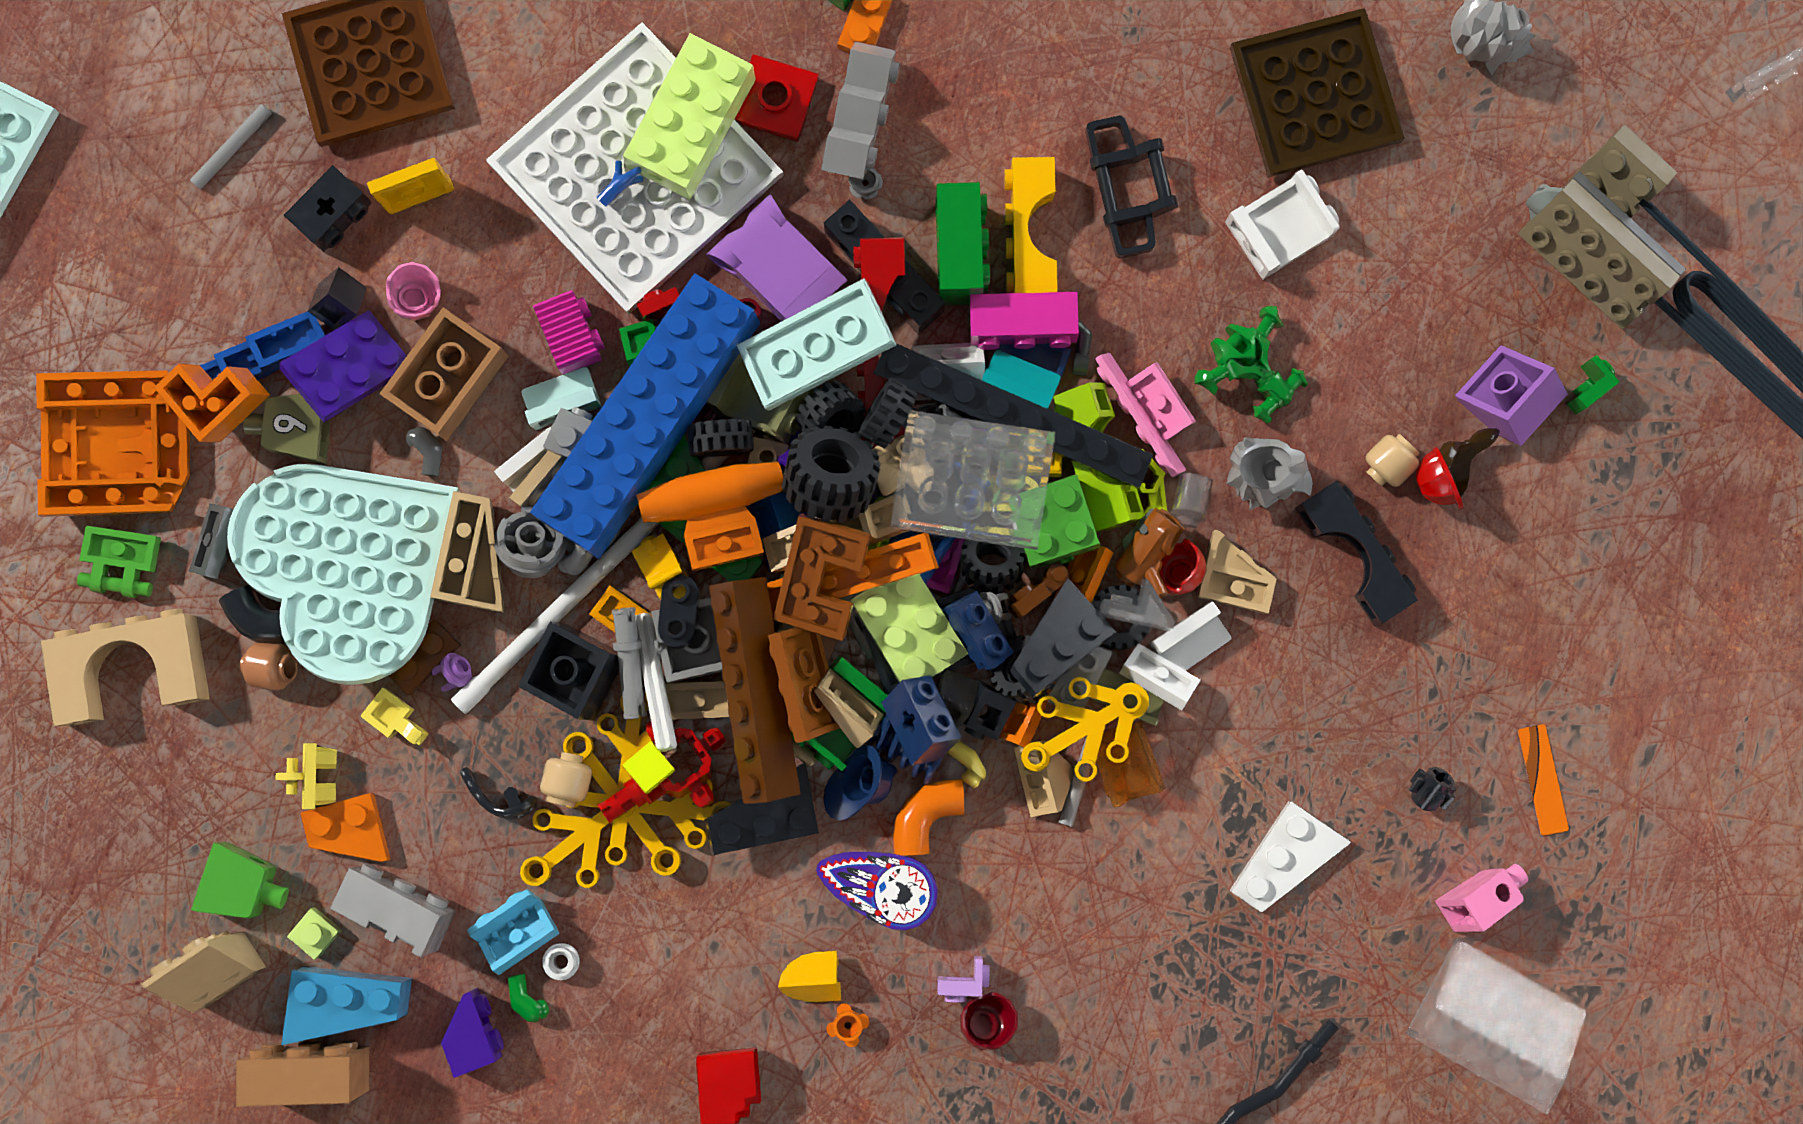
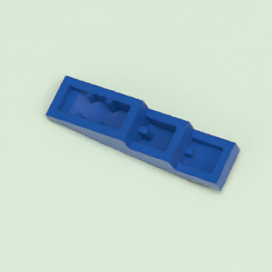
M306 311L246 336V342L214 354V360L200 366L212 380L227 366L248 368L255 378L260 380L280 370L281 361L325 335L317 318Z

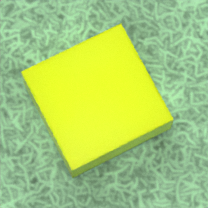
M651 741L622 764L646 794L675 772L673 766Z

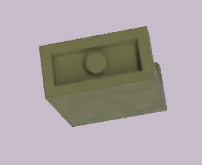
M739 353L706 403L716 414L729 420H750L753 430L788 444L792 435H795L799 430L797 425L799 422L796 419L797 414L801 413L798 410L800 405L806 403L805 397L808 394L812 396L814 394L813 390L819 387V385L768 411L764 408Z

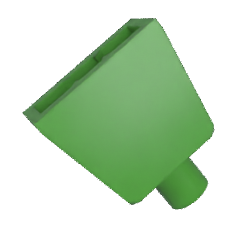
M226 841L216 842L212 845L191 910L253 918L261 915L264 905L282 909L287 901L289 888L272 883L276 872V866L232 843Z

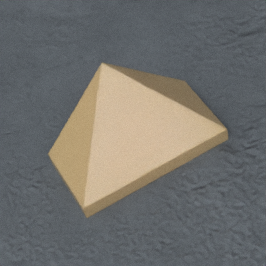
M1045 740L1038 741V742H1041V743H1043V744L1046 743ZM1021 746L1013 747L1030 817L1062 811L1075 768L1059 753L1051 756V762L1045 769L1031 771L1024 766L1021 759L1024 748ZM1032 750L1029 754V759L1032 763L1039 764L1043 756L1039 750Z

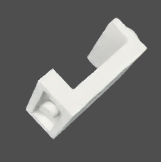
M1303 170L1296 172L1290 180L1245 208L1242 205L1232 211L1225 221L1262 280L1330 239L1340 228L1337 213L1330 205H1325L1319 196L1320 190L1316 181L1311 176H1306Z

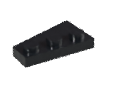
M1068 578L1013 664L1010 672L1034 699L1108 641L1116 631Z
M804 762L796 766L800 795L771 802L744 804L742 797L706 818L705 824L711 855L818 834L806 763Z

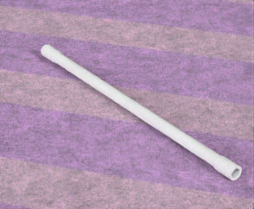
M731 455L703 457L700 462L706 471L717 469ZM640 518L479 675L473 677L467 685L451 698L452 702L463 713L467 714L489 693L491 687L541 640L550 621L558 623L659 523H643L642 518Z

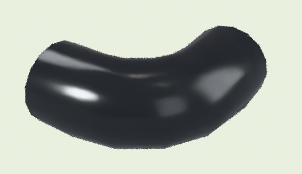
M250 585L232 590L218 600L226 617L241 635L256 643L286 644L280 627V609L270 610L264 607Z

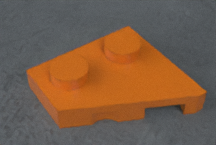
M374 793L360 795L300 812L309 848L380 862L391 860Z

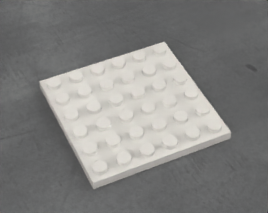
M643 22L486 159L497 174L628 315L638 307V303L643 302V296L658 289L784 176L783 171L734 120L691 200L644 176L642 183H636L627 187L607 207L596 198L613 179L615 161H622L623 174L630 171L623 158V154L676 59Z

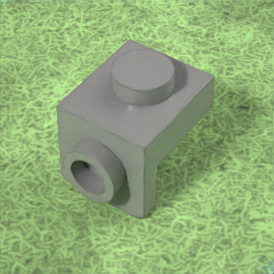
M573 407L571 412L560 408L543 447L548 451L567 458L591 424L593 415L576 407Z

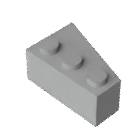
M363 863L362 867L356 866L348 869L330 909L365 928L373 927L386 933L384 938L393 943H396L399 939L414 946L411 953L419 957L438 951L457 911L448 907L449 901L433 893H429L428 897L415 892L416 886L400 878H396L395 882L382 877L384 871L370 864Z

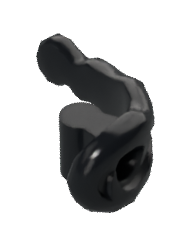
M464 767L460 771L464 783L475 800L486 811L499 818L518 819L531 813L538 803V799L534 795L529 796L523 801L520 790L508 787L504 791V798L508 801L509 808H500L486 797L468 767Z

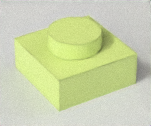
M316 907L309 909L287 937L315 960L324 953L342 929Z

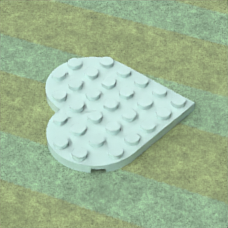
M296 464L274 470L275 474L265 478L257 485L253 483L241 496L232 512L227 535L228 549L232 562L244 580L260 594L281 602L280 627L282 635L296 660L319 678L346 685H358L377 681L401 668L419 648L428 627L434 599L430 595L453 491L460 492L459 488L316 464Z

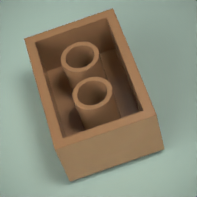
M443 307L382 389L380 395L448 441L509 355L500 346Z
M353 1040L335 1042V1046L321 1048V1042L299 1043L298 1047L284 1049V1045H281L282 1043L262 1044L261 1048L249 1050V1055L236 1060V1107L350 1103L369 1091V1046L358 1047L357 1041Z

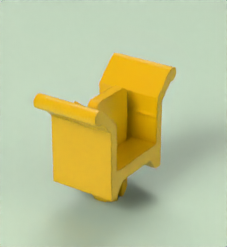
M664 534L657 537L648 536L644 538L640 543L641 546L631 551L647 580L650 590L654 588L660 600L662 587L666 581L677 575L688 576L675 550L672 549ZM677 587L673 593L674 597H684L686 588Z

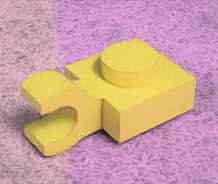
M382 687L361 714L363 719L387 738H393L399 732L411 743L421 745L429 735L427 731L408 719L414 709L384 687Z

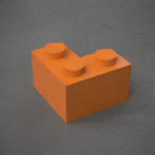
M179 363L154 387L199 442H221L270 396L248 368L229 366L212 380L200 365Z

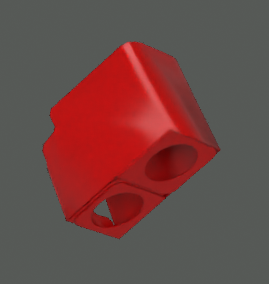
M757 1048L700 1052L697 1055L696 1071L700 1124H738L741 1118L749 1117L750 1105L759 1104L762 1101Z

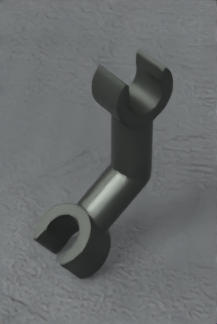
M1078 319L1079 334L1072 374L1086 376L1090 358L1092 332Z

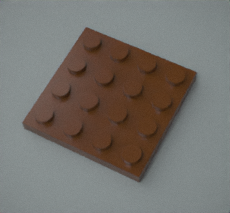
M326 0L282 13L315 138L320 147L455 109L425 0Z

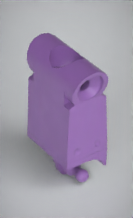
M770 194L749 213L743 227L727 234L707 253V257L713 263L733 276L738 277L781 322L832 296L847 281L793 225L786 221Z

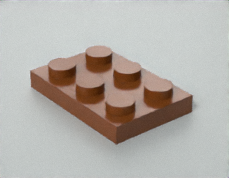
M795 627L768 635L770 655L775 661L779 677V690L785 700L788 712V725L793 733L795 743L808 741L840 728L814 692L825 673L829 670L820 634Z

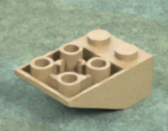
M227 930L218 936L215 933L205 939L200 937L189 943L182 949L185 955H181L174 960L169 958L150 970L153 976L141 983L144 989L193 1013L205 1009L265 969L266 966L244 931L230 934Z

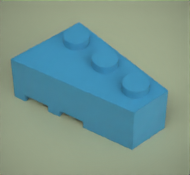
M308 966L292 970L281 1045L395 1021L408 1014L412 978Z

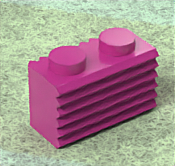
M570 290L533 305L557 368L563 375L603 360L599 350L604 349L605 346L597 328L590 330L586 318L591 317L592 314L584 296L578 298L574 291Z

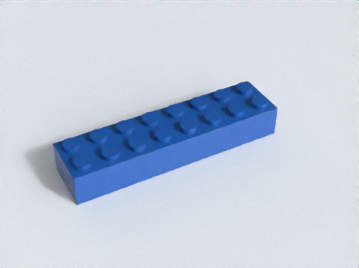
M694 273L530 513L548 527L597 559H600L637 505L636 494L648 489L686 433L687 426L693 423L740 352L737 345L751 338L759 326L760 321L754 309Z

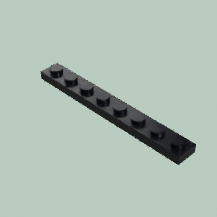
M899 344L882 352L873 375L887 381L893 378L917 394L940 404H945L956 411L1137 489L1140 488L1153 458L1151 453Z

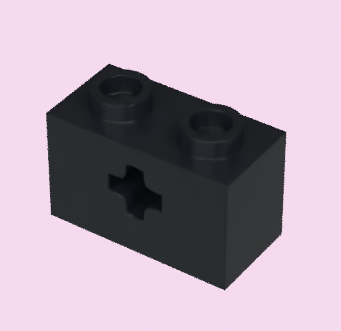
M332 165L283 216L322 252H325L328 248L335 247L342 240L343 232L352 223H357L365 217L368 207L372 202ZM329 208L335 210V212L332 215H329L327 213V210Z

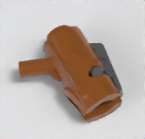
M1157 507L1150 509L1123 538L1122 543L1125 550L1114 564L1118 570L1116 576L1131 587L1135 584L1144 585L1147 581L1156 600L1168 595V591L1159 575L1162 567L1161 561L1166 554L1170 555L1180 535L1185 530V526L1175 516L1162 508L1161 510Z

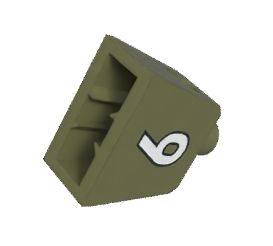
M301 394L268 397L264 404V414L251 413L244 420L245 434L261 435V448L272 453L327 465L331 419L323 423Z

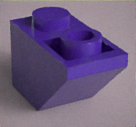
M478 988L463 994L441 1042L453 1078L496 1062L502 1057L501 1050L504 1049L503 1039L499 1030L492 1028L488 1015H491L490 1003L485 994L480 995Z

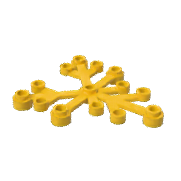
M644 690L645 708L648 711L649 706L646 691ZM621 696L620 704H621V708H622L623 711H624L623 698H622V696ZM606 713L597 720L599 732L607 735L622 754L618 784L593 753L594 743L588 734L574 732L565 738L563 751L583 756L582 763L592 769L593 778L606 793L588 792L584 801L577 802L575 807H566L588 806L599 808L597 804L602 803L625 787L623 784L630 780L631 777L622 764L651 741L646 731L639 735L642 719L640 715L639 718L626 719L625 734L621 730L620 721L615 715ZM610 717L614 720L615 725L611 731H605L602 727V722L605 718ZM581 739L585 742L586 749L583 753L579 754L574 750V743ZM709 779L706 782L711 791H713V782ZM690 792L682 798H675L671 802L656 800L650 805L648 802L641 807L636 805L613 821L610 846L605 851V858L611 865H620L627 860L628 850L625 847V840L629 823L652 853L651 866L653 870L663 876L671 875L679 869L681 855L676 848L663 844L640 813L669 816L684 835L686 845L692 849H698L706 843L707 834L701 827H696L691 819L705 820L732 803L720 801L712 807L707 806L701 809L693 804L694 802L689 797ZM550 809L536 811L532 821L538 830L545 831L556 828L575 832L543 857L534 856L526 859L520 868L522 880L530 886L544 884L549 880L552 868L584 844L582 864L576 874V880L584 888L595 886L600 878L596 866L601 829L609 824L603 813L600 811L593 818L555 814ZM541 813H547L550 816V823L546 827L540 825L538 821ZM692 831L701 833L702 841L700 844L694 845L690 842L689 835ZM614 847L620 848L623 852V857L620 861H615L610 856V852ZM665 853L672 855L674 859L670 867H665L661 863V857ZM534 864H540L543 867V875L539 878L535 877L531 872ZM585 870H590L594 874V880L590 884L582 880V873Z

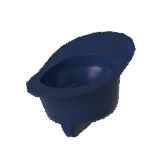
M866 744L857 748L844 762L847 765L844 770L841 771L837 768L829 778L824 790L823 802L825 810L831 818L838 821L847 820L865 805L882 802L891 791L893 777L897 773V768L881 758L876 748Z

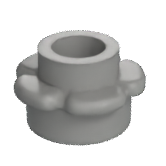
M875 168L868 169L863 179L851 176L848 179L851 184L849 189L852 195L856 198L864 197L866 200L876 197L878 190L883 185L882 177L876 172ZM864 180L869 182L867 186L862 185Z

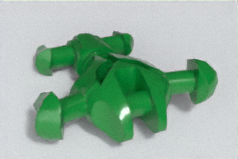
M1277 306L1261 308L1259 317L1262 321L1256 329L1254 327L1245 328L1236 324H1229L1225 330L1230 337L1226 341L1215 338L1211 342L1218 366L1211 371L1198 370L1194 376V384L1203 386L1213 395L1218 391L1217 383L1226 377L1229 381L1240 378L1254 379L1258 387L1257 391L1266 398L1260 406H1253L1254 417L1264 421L1266 424L1272 422L1270 415L1277 408L1285 407L1292 401L1294 391L1300 385L1305 388L1308 385L1304 370L1292 368L1291 375L1284 381L1278 371H1272L1269 367L1268 350L1271 342L1267 337L1273 328L1284 327L1279 317Z

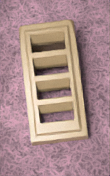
M832 669L825 673L814 691L856 748L861 747L874 735L884 715Z

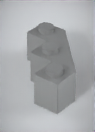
M855 42L852 46L845 83L839 91L834 124L827 136L821 170L863 179L868 169H874L878 148H874L879 125L885 126L889 105H886L885 102L890 83L896 84L900 63L895 62L896 50Z

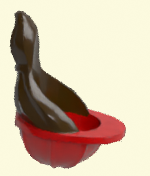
M1498 428L1481 429L1474 433L1469 440L1466 439L1463 442L1448 441L1440 449L1438 447L1433 448V451L1421 459L1416 471V481L1422 495L1433 503L1440 505L1456 504L1459 510L1464 509L1461 497L1468 488L1472 459L1476 454L1486 450L1497 440L1500 430Z

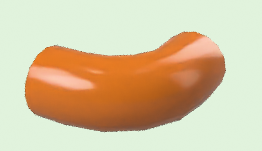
M962 779L942 780L923 785L906 798L896 815L893 833L894 854L901 856L930 854L929 832L932 824L941 817L964 815Z

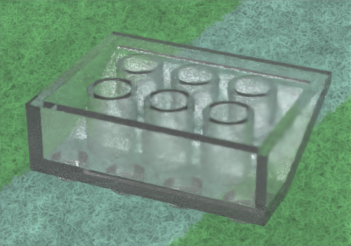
M910 411L902 448L891 528L1037 550L1055 432Z
M1456 938L1405 1034L1548 1115L1565 1082L1586 1011Z

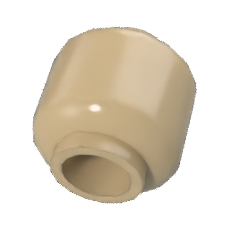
M1398 434L1396 437L1385 435L1366 454V462L1371 466L1367 473L1381 487L1386 482L1394 487H1399L1419 467L1417 456L1420 452L1401 434Z
M562 752L560 758H550L547 760L540 784L541 792L547 795V802L575 807L576 802H582L586 799L592 777V769L588 765L582 764L583 756Z

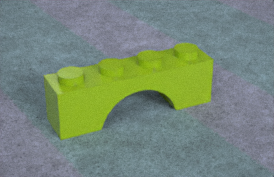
M1089 382L1053 396L1055 402L1054 412L1102 433L1107 424L1115 417L1105 383ZM1072 461L1096 532L1109 531L1139 521L1145 516L1137 488Z

